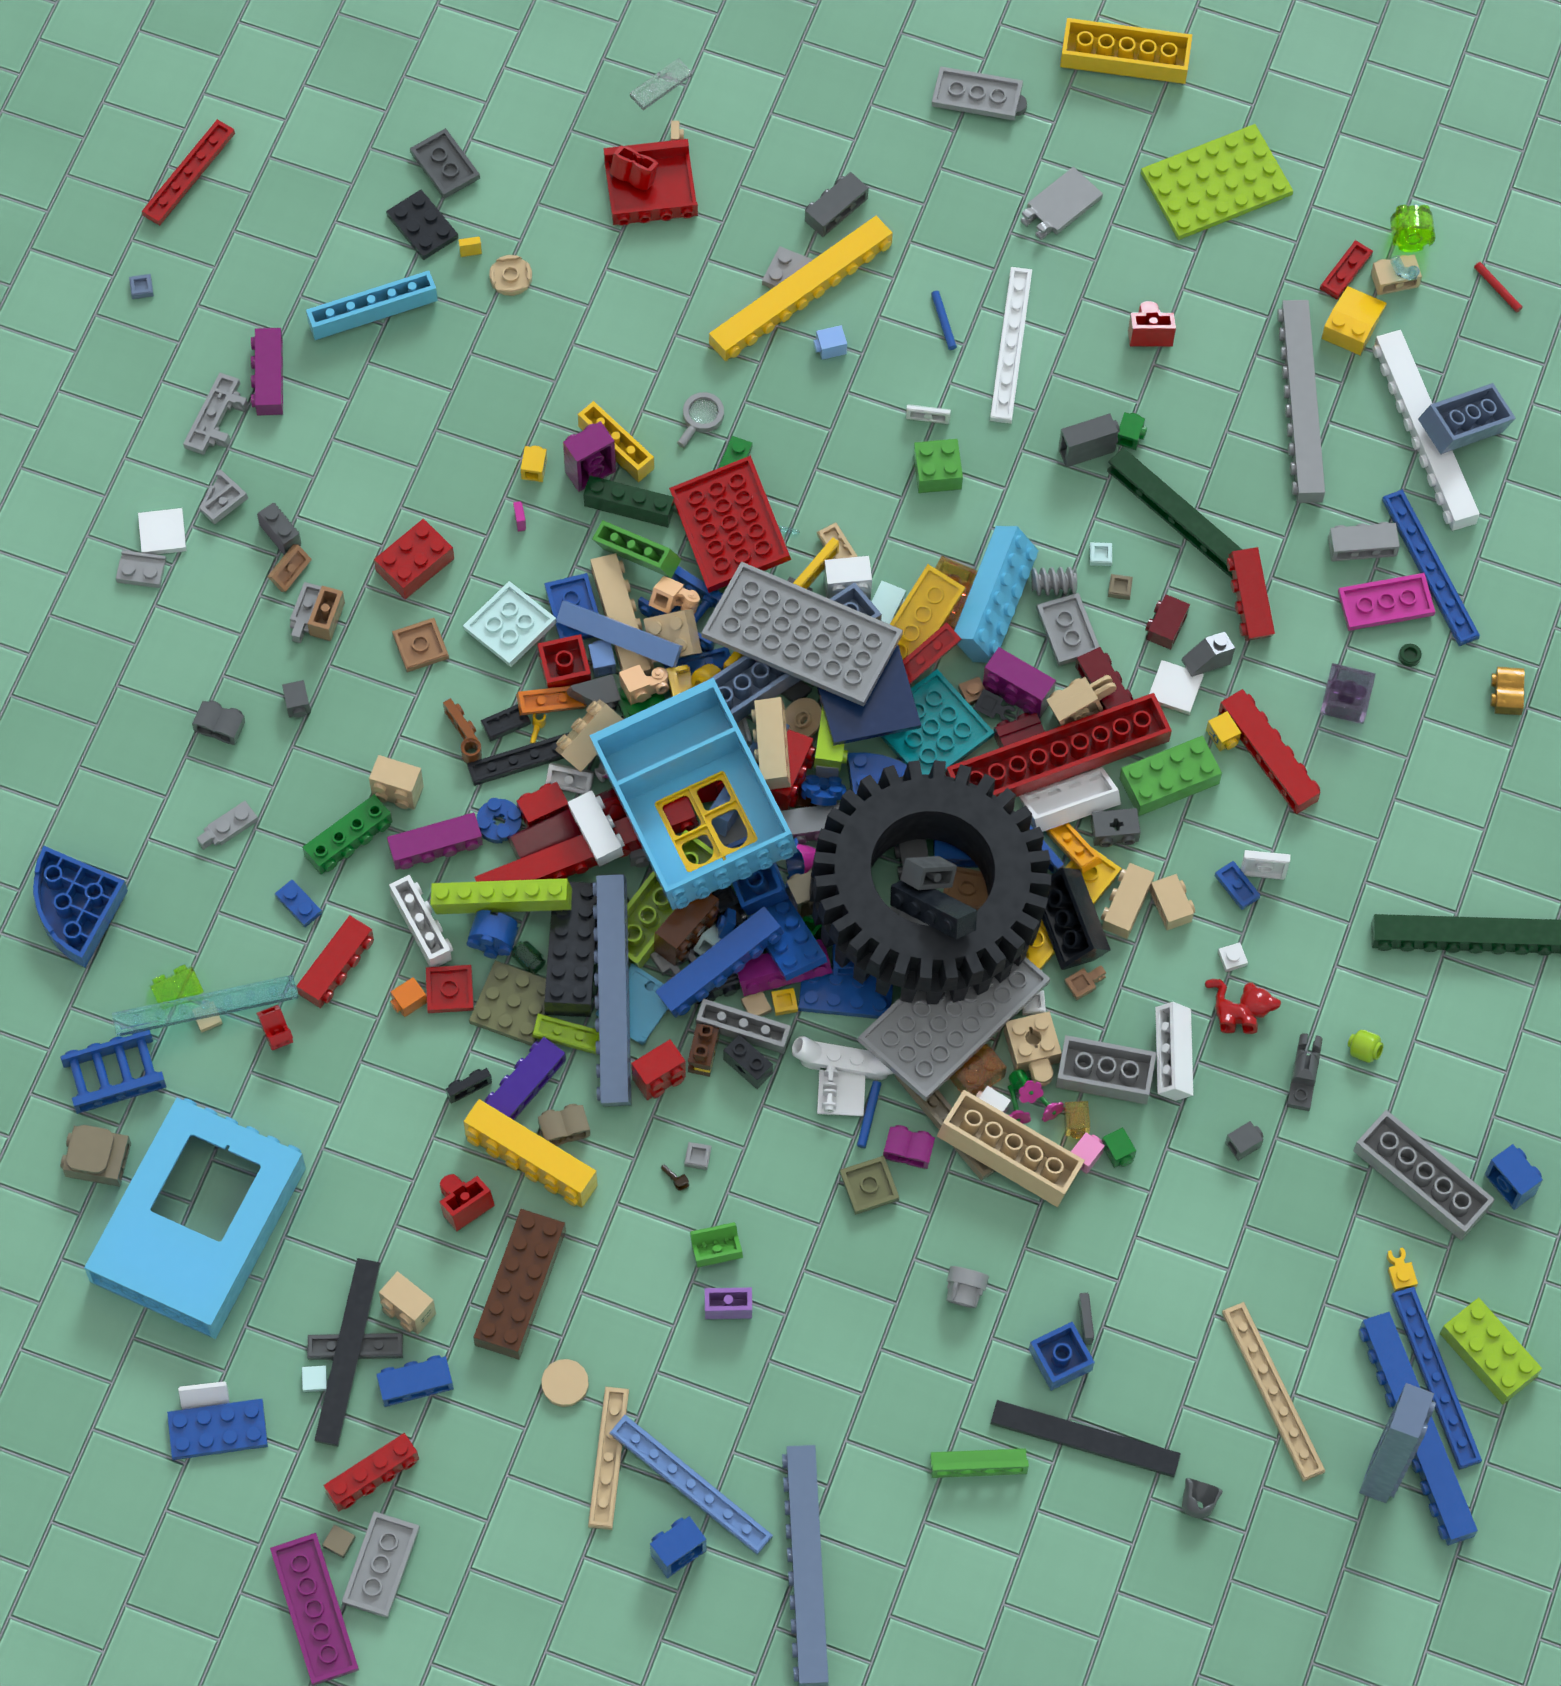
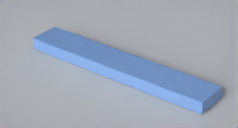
M562 601L556 619L558 623L671 667H676L683 647L568 601Z

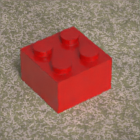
M581 634L537 644L546 688L572 686L591 680V672Z
M671 1039L631 1063L632 1080L646 1100L652 1097L653 1099L660 1097L665 1092V1089L670 1086H678L686 1077V1061Z

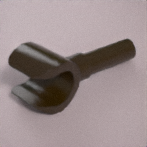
M665 1164L661 1166V1169L673 1180L677 1190L681 1191L690 1186L685 1174L677 1177Z

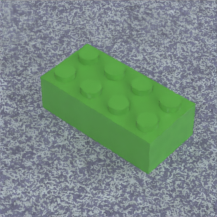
M1202 735L1122 767L1119 779L1133 807L1137 808L1139 817L1220 784L1222 772Z

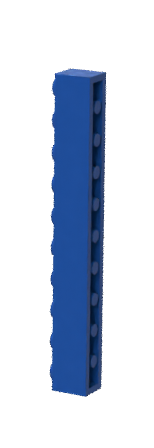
M1386 1312L1364 1319L1359 1329V1335L1362 1342L1367 1343L1369 1360L1371 1364L1375 1363L1378 1371L1376 1372L1377 1380L1380 1386L1383 1385L1385 1388L1386 1403L1389 1408L1392 1407L1394 1409L1406 1383L1419 1388L1420 1386L1391 1314ZM1431 1416L1424 1439H1422L1421 1445L1417 1453H1415L1411 1464L1414 1472L1420 1475L1422 1480L1420 1487L1423 1494L1428 1495L1430 1500V1513L1433 1518H1437L1440 1525L1438 1526L1439 1535L1442 1540H1446L1449 1546L1475 1537L1478 1530Z

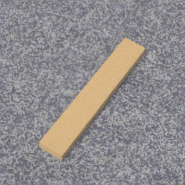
M605 1387L589 1528L613 1529L623 1445L610 1435V1431L627 1413L629 1389Z

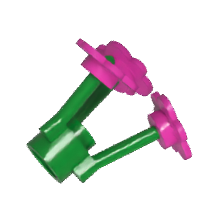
M1015 1070L1009 1075L1010 1085L1007 1088L1011 1094L1014 1109L1009 1115L1010 1117L1022 1124L1031 1121L1029 1112L1024 1113L1022 1110H1019L1016 1092L1020 1094L1019 1100L1022 1103L1028 1101L1029 1103H1034L1036 1098L1041 1100L1046 1106L1042 1118L1044 1122L1053 1120L1063 1111L1064 1104L1062 1102L1050 1104L1043 1096L1044 1092L1041 1088V1083H1034L1031 1078H1028L1024 1070Z

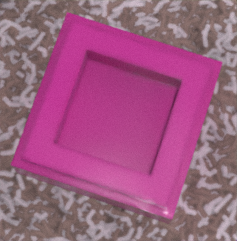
M521 501L513 502L518 532L525 531L526 520Z

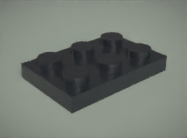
M422 189L386 211L388 218L423 260L459 238L455 229Z

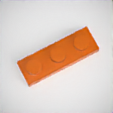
M570 686L520 691L516 694L520 716L584 709L586 705L567 695L566 691Z

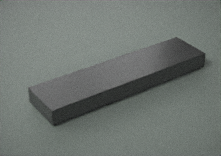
M403 1333L365 1334L359 1359L403 1358ZM339 1334L308 1335V1360H333Z

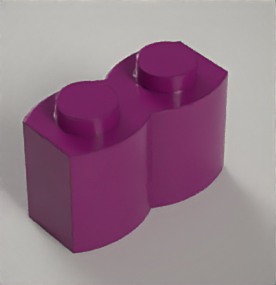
M902 1125L890 1127L883 1156L885 1159L893 1162L906 1163L914 1167L928 1169L935 1137H932L926 1131L911 1132Z

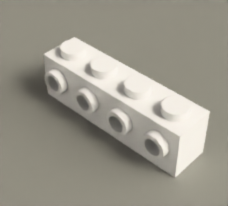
M410 875L389 884L391 896L429 967H438L451 961L452 945L448 938L444 939L442 936V927L438 920L434 921L431 915L433 911L428 901H423L421 897L423 893L417 882L414 883Z
M1170 1002L1155 1007L1157 1090L1159 1095L1177 1101L1193 1096L1191 1009L1178 1003Z

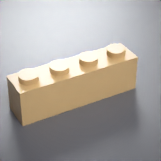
M782 698L755 700V709L751 710L753 723H756V729H753L754 742L758 744V749H754L755 761L759 763V769L770 790L791 787L786 715Z

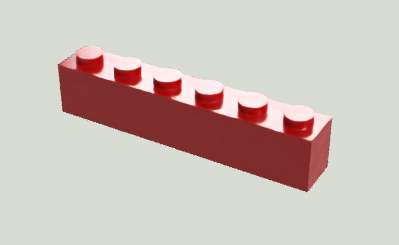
M1241 689L1221 701L1219 712L1223 714L1228 711L1241 732V742L1294 813L1298 814L1318 802L1321 793L1320 787L1315 780L1309 778L1305 766L1302 763H1298L1294 758L1292 749L1288 745L1285 746L1282 742L1278 730L1270 726L1266 714L1263 711H1259L1255 706L1256 703L1253 697Z

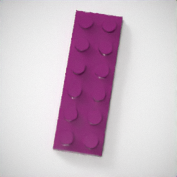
M313 1533L271 1547L272 1557L312 1686L359 1671L317 1534Z

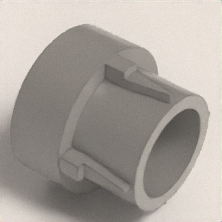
M950 1266L947 1277L948 1294L946 1301L969 1308H976L980 1295L986 1290L989 1276L978 1271Z

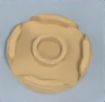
M506 255L497 259L494 265L492 264L489 278L492 287L498 293L515 296L523 293L530 286L532 270L530 264L527 261L525 262L522 257Z
M569 1359L557 1360L551 1363L544 1370L541 1379L542 1391L546 1398L552 1404L560 1407H569L577 1404L586 1396L589 1388L588 1375L584 1367L578 1362Z

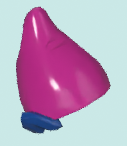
M797 838L794 839L798 852L794 853L791 858L786 859L787 871L789 873L787 879L795 874L802 875L807 873L813 866L816 849L798 844Z

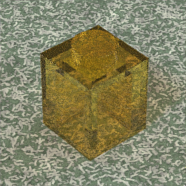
M1088 1101L1065 1102L1063 1109L1065 1135L1072 1138H1082L1085 1133L1089 1134Z

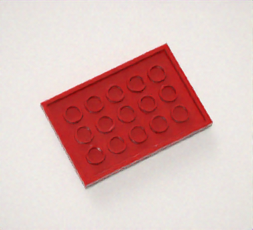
M751 455L669 488L709 593L728 586L741 562L765 571L791 560Z

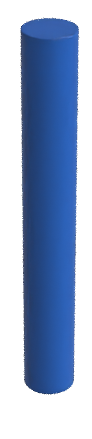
M933 291L931 296L948 349L954 350L957 346L940 292Z
M879 1081L872 1082L857 1146L860 1148H866L882 1084Z

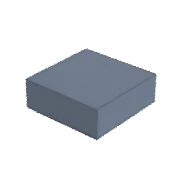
M151 274L129 277L132 299L154 296Z

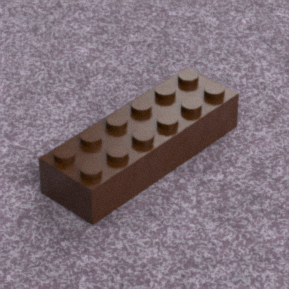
M520 1209L473 1337L475 1346L520 1360L566 1233L565 1222Z

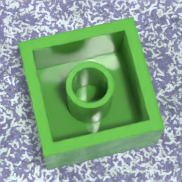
M958 439L914 442L913 457L918 493L962 490L963 474Z

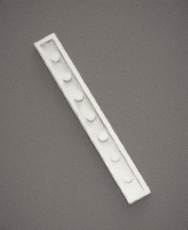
M1011 267L990 421L1012 423L1032 269Z

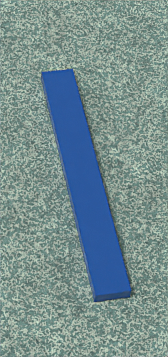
M1403 489L1384 496L1382 501L1393 522L1396 523L1397 530L1419 572L1425 573L1429 591L1458 646L1479 639L1480 634Z
M1411 1287L1392 1293V1300L1427 1390L1434 1393L1432 1402L1436 1403L1435 1410L1458 1469H1464L1481 1463V1456L1415 1288Z

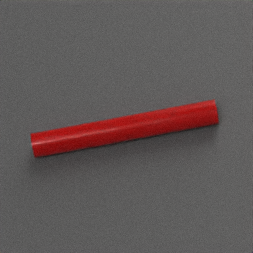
M1481 262L1474 266L1479 274L1516 313L1523 308Z

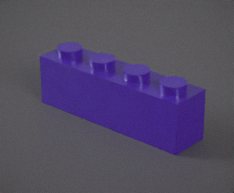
M545 1037L540 1042L536 1041L529 1049L530 1053L526 1058H521L516 1063L510 1076L506 1075L501 1080L500 1087L495 1093L491 1092L486 1097L485 1103L513 1120L517 1118L566 1062L565 1052Z

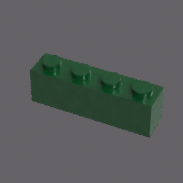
M589 476L583 494L585 507L667 528L674 512L673 496L594 476Z

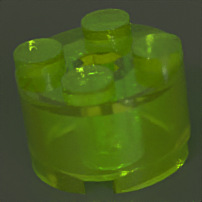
M1399 205L1396 207V211L1390 218L1393 245L1399 246V250L1404 252H1418L1423 250V246L1427 244L1431 246L1436 237L1433 214L1430 211V207L1428 205Z

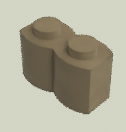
M569 1104L561 1111L546 1110L541 1116H538L542 1138L555 1146L590 1136V1127L583 1105Z

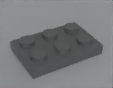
M446 128L410 148V153L444 199L480 179L479 172Z

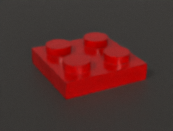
M472 965L426 967L428 1013L474 1010Z

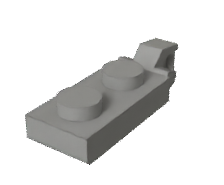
M304 582L290 618V628L293 629L291 633L292 641L301 643L304 633H309L308 621L322 586Z
M243 801L204 828L205 832L197 837V841L203 850L213 843L215 846L218 844L223 845L256 823L258 817L247 802Z

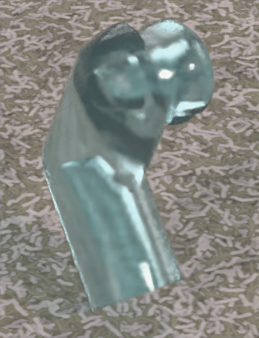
M1394 256L1390 259L1398 277L1411 281L1415 280L1420 274L1417 266H1404L1400 256Z

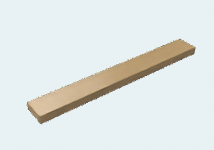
M1242 1302L1223 1310L1222 1315L1302 1481H1307L1325 1473L1322 1462L1245 1303Z

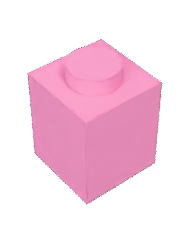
M1085 1133L1071 1151L1085 1160L1080 1170L1087 1174L1103 1154L1105 1145L1097 1136Z

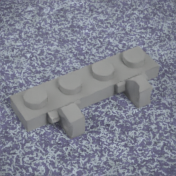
M219 373L183 443L185 449L204 455L209 445L214 447L217 444L218 446L228 447L231 441L230 436L227 433L221 432L219 425L227 409L231 410L233 407L236 410L245 412L249 405L247 398L241 397L240 393L237 392L241 384L239 379Z

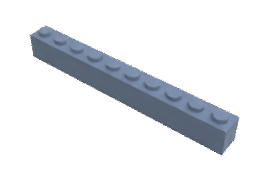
M624 874L596 876V882L593 883V896H597V905H593L594 919H597V927L594 928V941H598V950H594V962L598 964V973H595L594 981L595 987L599 988V995L595 996V1008L599 1009V1018L595 1019L596 1032H599L600 1041H596V1054L600 1055V1064H596L597 1078H600V1087H597V1100L601 1101L604 1107L632 1106L627 878Z
M815 1445L787 1446L786 1454H782L783 1469L787 1468L788 1477H783L784 1492L789 1493V1501H784L785 1515H790V1524H786V1539H791V1548H787V1561L792 1562L793 1571H788L789 1586L794 1587V1595H789L790 1610H795V1619H791V1634H796V1643H792V1656L797 1658L798 1667H793L794 1682H799V1686H828Z

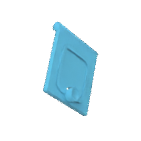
M632 963L629 967L630 1038L644 1045L668 1008L655 992L664 984ZM599 1009L596 1011V1014H595V1015H597L598 1017H599Z

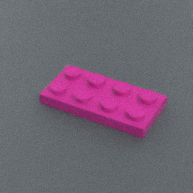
M1425 573L1338 589L1348 631L1435 615V608Z

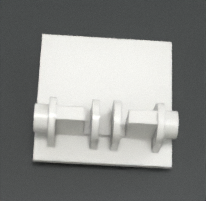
M831 1065L827 1066L826 1070H819L817 1114L864 1116L865 1075L837 1071L836 1067Z

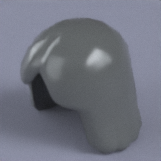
M1186 1478L1182 1498L1183 1511L1187 1515L1198 1519L1208 1517L1213 1512L1223 1492L1222 1489L1198 1480ZM1198 1502L1203 1504V1508L1198 1507Z

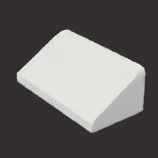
M908 404L906 419L949 424L951 410Z
M550 763L546 784L557 782L561 790L585 794L591 791L595 771L584 769L580 772L575 767Z
M225 1381L178 1388L182 1410L229 1403V1391Z

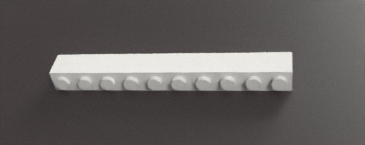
M1398 330L1377 336L1372 347L1375 358H1379L1381 373L1387 377L1389 392L1391 395L1394 394L1396 398V408L1404 417L1403 422L1406 431H1410L1413 448L1419 452L1421 467L1427 471L1428 483L1436 492L1435 499L1437 504L1442 506L1445 523L1450 525L1452 531L1477 524L1480 513L1453 450L1440 454L1418 420L1423 412L1432 404V401L1402 331Z

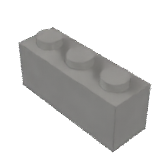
M1380 522L1375 525L1362 523L1349 527L1338 525L1330 528L1328 535L1331 561L1395 557L1400 547L1396 523Z

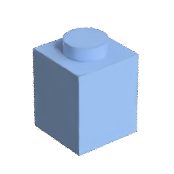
M842 325L816 331V340H813L816 353H820L822 360L847 354V341Z

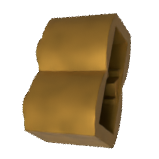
M1497 667L1496 673L1491 675V687H1495V693L1491 694L1490 705L1494 707V713L1522 715L1524 709V668Z

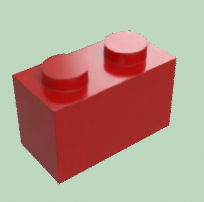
M557 782L544 784L539 790L533 793H525L516 800L517 808L520 809L521 817L527 828L569 808L568 801Z

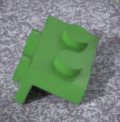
M735 1222L690 1232L697 1268L743 1258Z

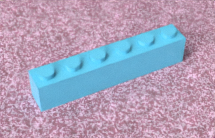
M425 271L307 309V320L314 339L318 340L438 301L437 291L430 271Z

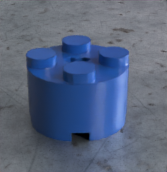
M491 910L477 911L470 929L467 946L483 951L484 956L491 959H496L497 955L509 956L519 929L517 921L500 912L495 916L490 915Z

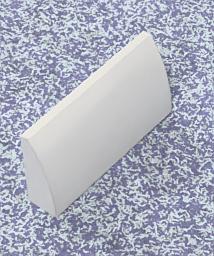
M1103 767L1019 796L1022 806L1026 805L1032 813L1031 824L1034 828L1040 827L1042 832L1092 815V812L1103 811L1121 804L1119 790Z

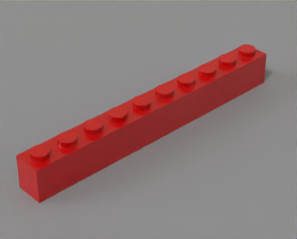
M687 796L664 805L663 811L675 835L684 832L685 829L689 832L696 826H699ZM627 817L613 822L615 827L612 830L615 835L620 834L625 844L622 847L624 855L620 858L628 856L637 849H643ZM579 835L477 875L474 878L476 882L566 879L574 874H583L589 868L598 864L583 835Z

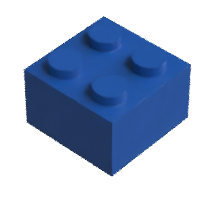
M1514 1144L1491 1159L1484 1174L1513 1210L1536 1195L1543 1181L1540 1171L1535 1166L1530 1165L1526 1160L1525 1153L1520 1148L1517 1149Z
M1073 1322L1030 1342L1029 1351L1051 1391L1093 1371L1095 1362Z
M690 1516L686 1519L680 1518L671 1525L672 1528L666 1533L662 1531L651 1539V1557L667 1579L707 1551L706 1538Z

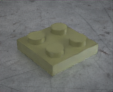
M884 1156L840 1170V1175L855 1215L899 1201L900 1197Z

